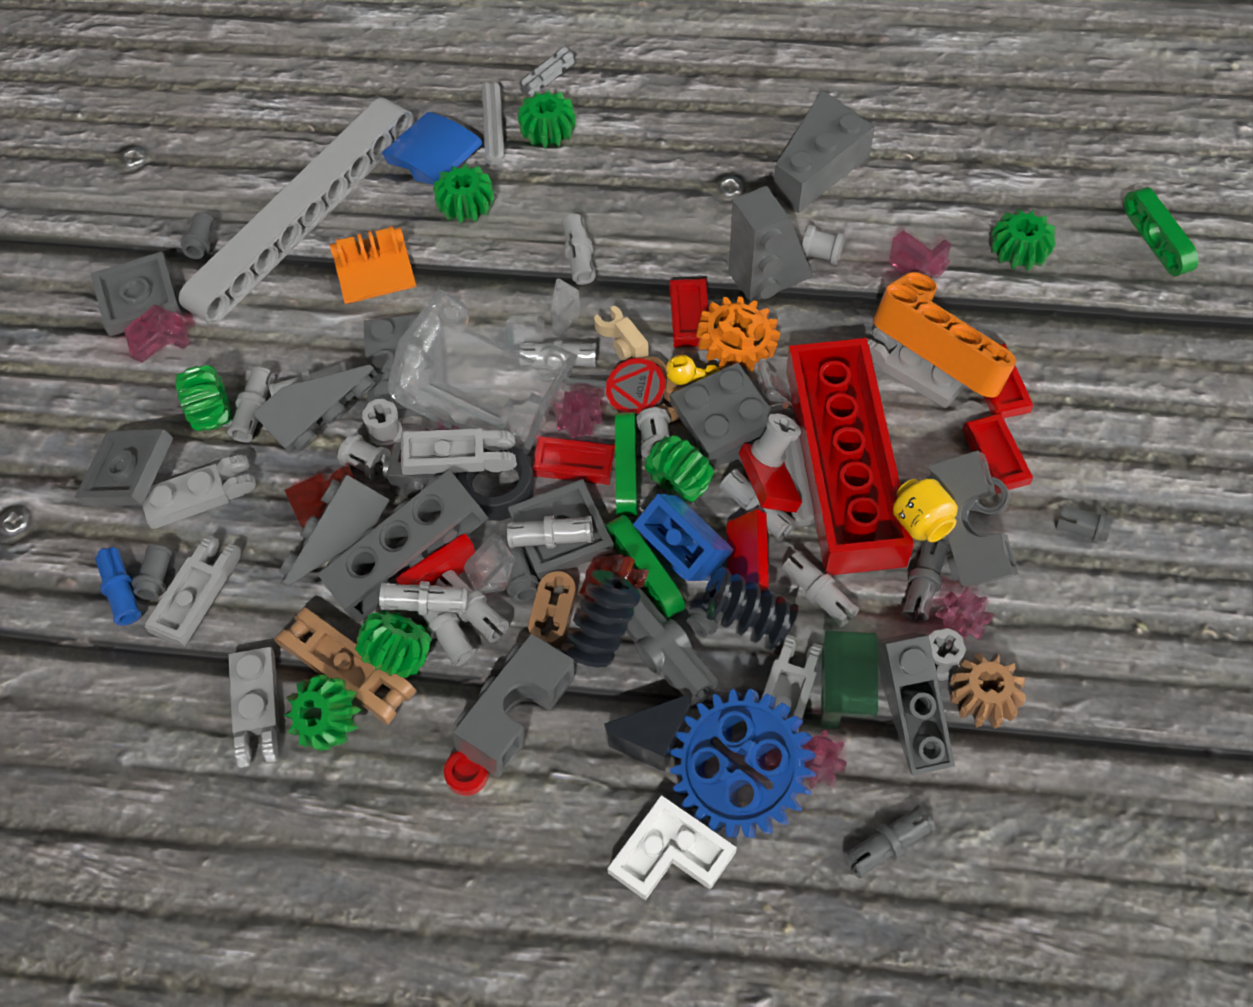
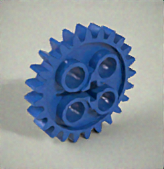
M735 689L730 690L729 702H726L718 694H714V708L710 709L699 703L697 706L701 717L698 720L689 716L684 718L691 728L689 734L684 732H678L677 738L684 742V746L682 749L671 750L670 754L681 758V764L671 768L670 773L682 776L683 781L679 782L673 789L675 792L689 794L683 801L682 807L689 810L698 807L694 818L704 823L711 817L709 829L716 833H719L725 825L726 836L736 838L742 827L745 837L752 839L755 838L756 825H758L764 833L772 834V819L787 825L789 821L785 810L787 808L799 812L802 810L800 804L795 799L797 793L811 795V791L802 784L803 778L816 777V772L805 767V762L816 758V753L803 749L802 746L808 743L812 737L807 732L796 733L803 720L798 716L786 719L791 707L782 702L774 708L775 697L766 693L760 702L758 693L752 689H748L744 701L740 692ZM743 720L747 724V733L741 741L735 743L731 737L732 728L737 722ZM718 737L731 751L744 756V760L748 765L773 783V788L768 790L752 774L740 770L741 766L739 763L719 750L713 744V739ZM779 748L782 753V761L776 769L768 771L765 766V757L771 749ZM717 756L720 762L719 770L714 777L708 779L704 771L705 764L708 759ZM750 783L754 790V798L748 806L742 808L737 799L738 792L741 787Z

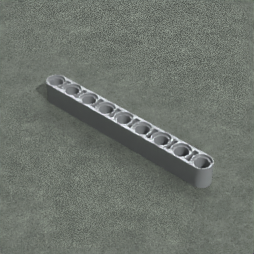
M382 97L376 99L184 284L179 293V304L210 324L221 321L384 159L382 152L413 125L412 113Z

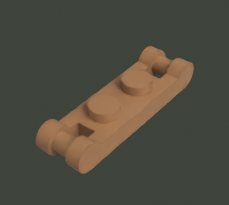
M305 607L294 616L296 620L288 630L282 629L274 638L281 648L289 654L296 656L320 675L346 680L345 690L352 689L357 692L354 700L386 725H389L397 716L395 710L403 701L409 702L417 692L404 678L396 674L388 676L386 672L381 670L375 671L373 665L364 663L361 660L362 656L355 650L356 643ZM308 632L314 633L306 643L301 641ZM384 684L391 690L381 700L374 693Z

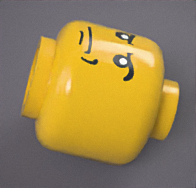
M926 478L918 481L917 479H911L898 489V498L894 503L893 514L913 539L935 542L944 538L953 530L957 522L955 517L958 506L937 480Z

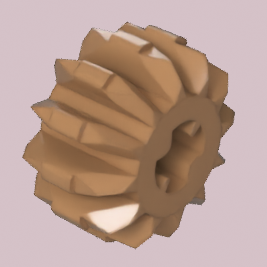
M981 652L974 656L972 662L964 659L957 668L958 673L953 674L949 682L950 687L954 689L950 695L951 703L963 705L959 711L960 718L967 717L970 714L975 716L976 728L981 727L985 719L990 722L994 729L1001 726L1003 719L1013 721L1018 714L1017 708L1022 707L1026 701V694L1020 691L1025 685V677L1012 676L1016 669L1015 662L1004 667L999 664V653L993 655L990 662L985 659Z

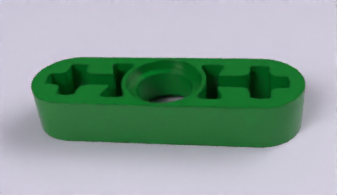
M1143 187L1128 192L1124 197L1126 215L1167 272L1176 277L1194 271L1199 262L1197 250L1150 187Z
M635 412L615 413L617 517L621 515L626 517L637 516Z
M621 515L606 523L605 527L614 544V549L663 617L667 620L685 610V603L677 586L631 521L625 515Z

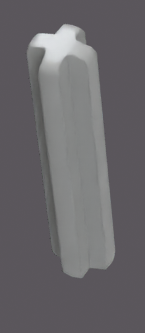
M496 82L491 84L485 83L482 86L486 163L490 166L495 164L502 165L505 161L500 86Z
M799 436L796 441H791L785 451L786 459L784 461L803 502L797 513L791 512L792 518L797 521L795 525L797 527L812 525L815 516Z

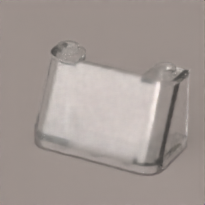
M438 289L398 341L388 381L390 395L402 406L452 430L482 428V431H511L515 436L514 446L518 447L527 456L574 368L578 355L555 345H547L541 348L535 360L468 329L469 311L466 305L458 298Z

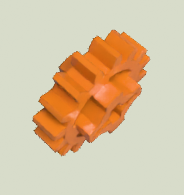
M738 296L736 303H731L727 297H724L721 306L712 302L710 303L709 311L702 312L696 337L700 338L698 348L699 350L708 349L706 356L708 361L715 358L719 359L718 368L723 369L727 364L734 365L739 363L740 366H745L749 372H753L756 363L764 367L767 364L768 358H773L780 338V331L776 330L777 319H768L770 312L768 308L761 311L756 309L757 301L755 300L746 305L744 304L743 297Z

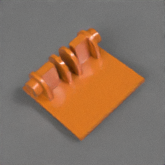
M392 225L389 228L375 231L376 237H373L372 231H368L369 238L364 240L361 233L357 234L359 241H355L353 236L344 239L338 238L336 243L329 244L345 304L417 287L401 227L393 229Z

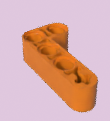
M911 272L889 284L873 317L875 326L974 392L985 397L998 396L1017 362L1015 356L1000 344L933 303L932 299L937 291V284L930 277L921 273Z

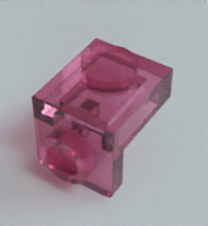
M903 230L893 238L889 262L897 271L903 274L917 272L930 278L933 276L938 278L945 272L950 263L948 255L951 243L943 240L931 251Z
M153 305L124 329L130 357L141 363L167 343L181 349H185L190 345L186 323L182 317L157 305Z

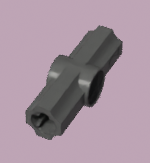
M638 588L641 598L638 605L633 607L635 612L632 619L627 622V634L635 642L636 650L645 665L654 674L658 675L660 673L679 697L688 695L691 706L698 705L707 699L712 691L718 687V680L692 651V645L683 629L674 620H666L655 605Z

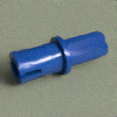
M117 548L100 549L95 558L103 582L100 585V591L108 598L114 623H117L119 626L130 625L141 617V611L138 609L132 590L133 578L127 575L120 551Z

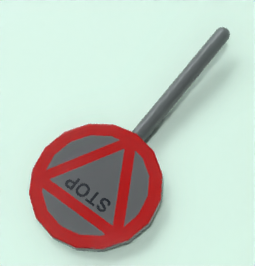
M644 358L629 359L619 364L610 373L607 381L550 375L539 376V381L544 383L605 388L607 398L613 408L619 413L635 412V416L639 415L643 410L656 407L662 401L666 392V378L661 368L653 361Z

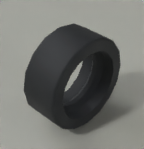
M512 446V448L504 450V452L513 453L516 457L517 465L513 469L518 473L519 483L505 495L485 497L476 493L472 482L481 471L457 473L456 478L487 515L488 520L502 521L510 518L508 507L533 497L534 478L528 457L516 446ZM483 448V452H503V450L490 451Z

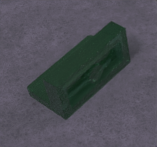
M825 630L821 650L820 728L838 729L841 716L875 718L878 714L877 634Z

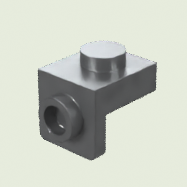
M394 442L392 454L385 457L383 464V477L388 479L393 495L406 496L410 499L425 489L426 484L432 478L440 475L439 473L402 475L401 443Z

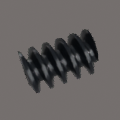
M725 567L719 568L707 583L702 598L703 604L708 606L706 619L712 621L721 612L723 613L721 619L722 627L727 629L734 620H737L736 634L742 636L751 627L750 641L757 643L765 634L764 646L770 651L790 632L796 621L799 605L795 603L790 605L788 599L781 596L775 598L772 591L768 589L761 590L757 583L752 581L746 583L744 577L739 574L731 576L730 570Z
M605 570L593 571L592 576L601 585L595 583L587 585L585 590L594 599H581L579 606L586 613H575L572 619L580 628H569L566 635L572 642H563L560 647L561 652L574 659L575 662L597 668L607 667L612 664L615 657L614 651L618 650L621 644L620 637L625 635L628 628L627 622L632 619L635 612L633 607L638 605L641 598L639 590L631 582L616 573Z

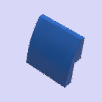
M427 112L390 144L382 154L387 164L409 169L415 181L434 185V182L439 180L440 172H450L452 165L457 168L482 145L479 137L458 123L438 114Z

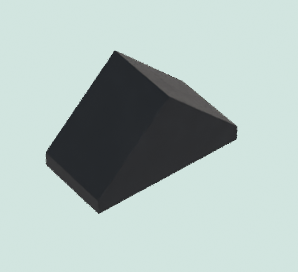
M688 695L604 723L608 746L665 772L673 756L670 752L677 748L680 741L677 738L678 732H684L688 725L684 718L686 716L691 717V702Z

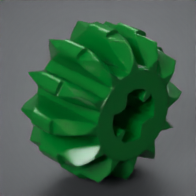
M549 89L545 94H539L534 91L533 97L523 98V104L518 108L517 116L520 132L523 138L530 140L532 146L538 143H542L545 149L551 143L560 146L561 139L570 140L572 131L575 130L576 115L574 114V106L571 103V99L564 98L562 92L553 95Z
M466 163L462 168L457 169L452 165L450 172H440L439 180L434 182L433 191L436 207L440 213H444L448 221L457 218L460 224H462L465 219L470 218L476 222L477 215H488L489 206H492L494 201L492 181L489 178V174H484L480 166L470 169Z
M1019 208L1013 214L1004 213L1000 221L994 226L991 235L992 253L999 255V264L1009 262L1011 263L1012 270L1017 266H1023L1027 271L1033 265L1041 267L1046 262L1047 257L1053 252L1055 246V226L1047 224V216H1035L1034 209L1029 213H1024Z
M197 365L177 374L175 385L178 392L177 398L180 401L181 410L184 411L186 420L195 431H211L221 428L222 425L231 421L232 409L229 404V397L222 383L221 376L218 375L214 367L211 365L198 367Z
M674 435L671 437L665 436L660 442H657L650 450L644 465L646 471L650 474L651 480L657 482L660 489H664L669 495L679 496L684 502H694L699 496H702L709 488L708 485L715 473L712 466L709 465L708 458L702 456L699 449L691 446L688 441H682L678 436Z
M379 611V613H370L367 620L363 622L357 637L355 650L362 656L361 660L364 663L375 667V671L381 670L386 672L388 676L396 674L401 678H407L409 675L417 674L420 667L424 666L432 638L428 633L424 632L425 628L422 625L415 624L411 621V618H404L398 612L390 614L387 611Z
M315 675L311 680H303L300 683H296L297 693H292L286 697L292 705V710H289L283 716L292 719L293 722L287 733L294 736L299 735V745L313 747L318 751L329 750L333 746L348 742L347 732H353L359 728L352 717L362 709L352 706L351 703L357 692L352 689L345 690L346 680L331 678L327 675Z

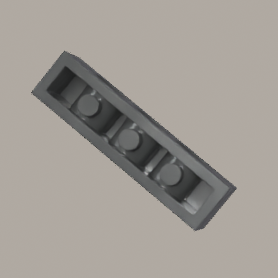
M447 470L444 474L432 478L426 484L425 489L410 501L398 505L392 515L385 521L363 533L360 540L346 552L334 556L328 562L327 567L318 573V576L342 609L360 622L379 607L381 583L397 584L395 580L397 576L461 534L465 533L468 536L489 518L454 474ZM441 511L435 521L428 523L429 518L434 513ZM408 537L405 545L396 549L398 542ZM375 563L373 570L364 575L365 569Z

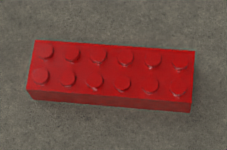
M867 338L790 345L786 375L794 417L801 429L800 440L815 514L814 521L824 573L831 576L907 568L914 547V541L893 514L894 503L898 498L897 491L901 484Z

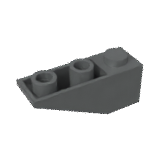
M369 364L284 386L252 414L290 453L296 448L302 451L316 439L317 435L314 432L325 422L331 425L345 413L346 408L344 405L354 396L359 399L375 385L373 379L377 374Z
M348 475L342 477L340 482L333 479L321 498L327 504L319 518L312 514L300 533V536L306 539L298 553L290 550L283 561L279 572L284 574V577L280 583L289 586L334 556L356 544L363 533L375 526L389 499Z
M910 633L873 641L881 683L910 774L917 775L954 767L955 763L929 635Z

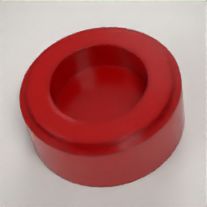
M456 751L449 756L443 769L447 786L451 791L462 796L478 793L484 788L489 778L488 770L480 764L477 765L469 760L468 756L460 751Z

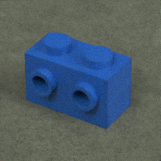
M657 494L633 524L644 536L645 542L652 549L665 556L673 564L672 568L687 581H709L734 551L679 496Z

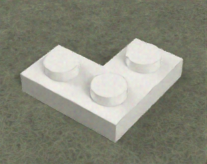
M661 795L608 867V874L644 900L648 898L672 863L705 887L711 889L735 855L737 847Z

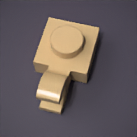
M610 307L613 320L611 322L603 321L598 314L594 316L595 330L602 336L615 338L613 347L622 361L649 356L648 341L628 317L623 318L622 312L618 307Z

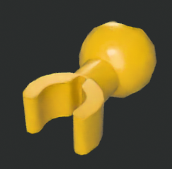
M676 355L670 358L666 364L668 379L676 385H685L689 382L695 383L721 371L715 365H709L705 369L698 368L687 355Z

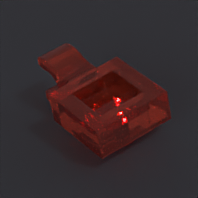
M349 466L336 470L328 481H325L320 473L285 489V493L302 528L312 514L319 518L327 504L321 498L333 479L340 482L345 475L355 479Z
M622 554L593 558L592 563L586 570L585 580L579 593L585 598L594 599L585 590L589 583L601 585L592 576L593 571L605 570L616 573L627 579L636 588L644 586L649 571L646 569H633L632 566L635 560L632 557H624Z

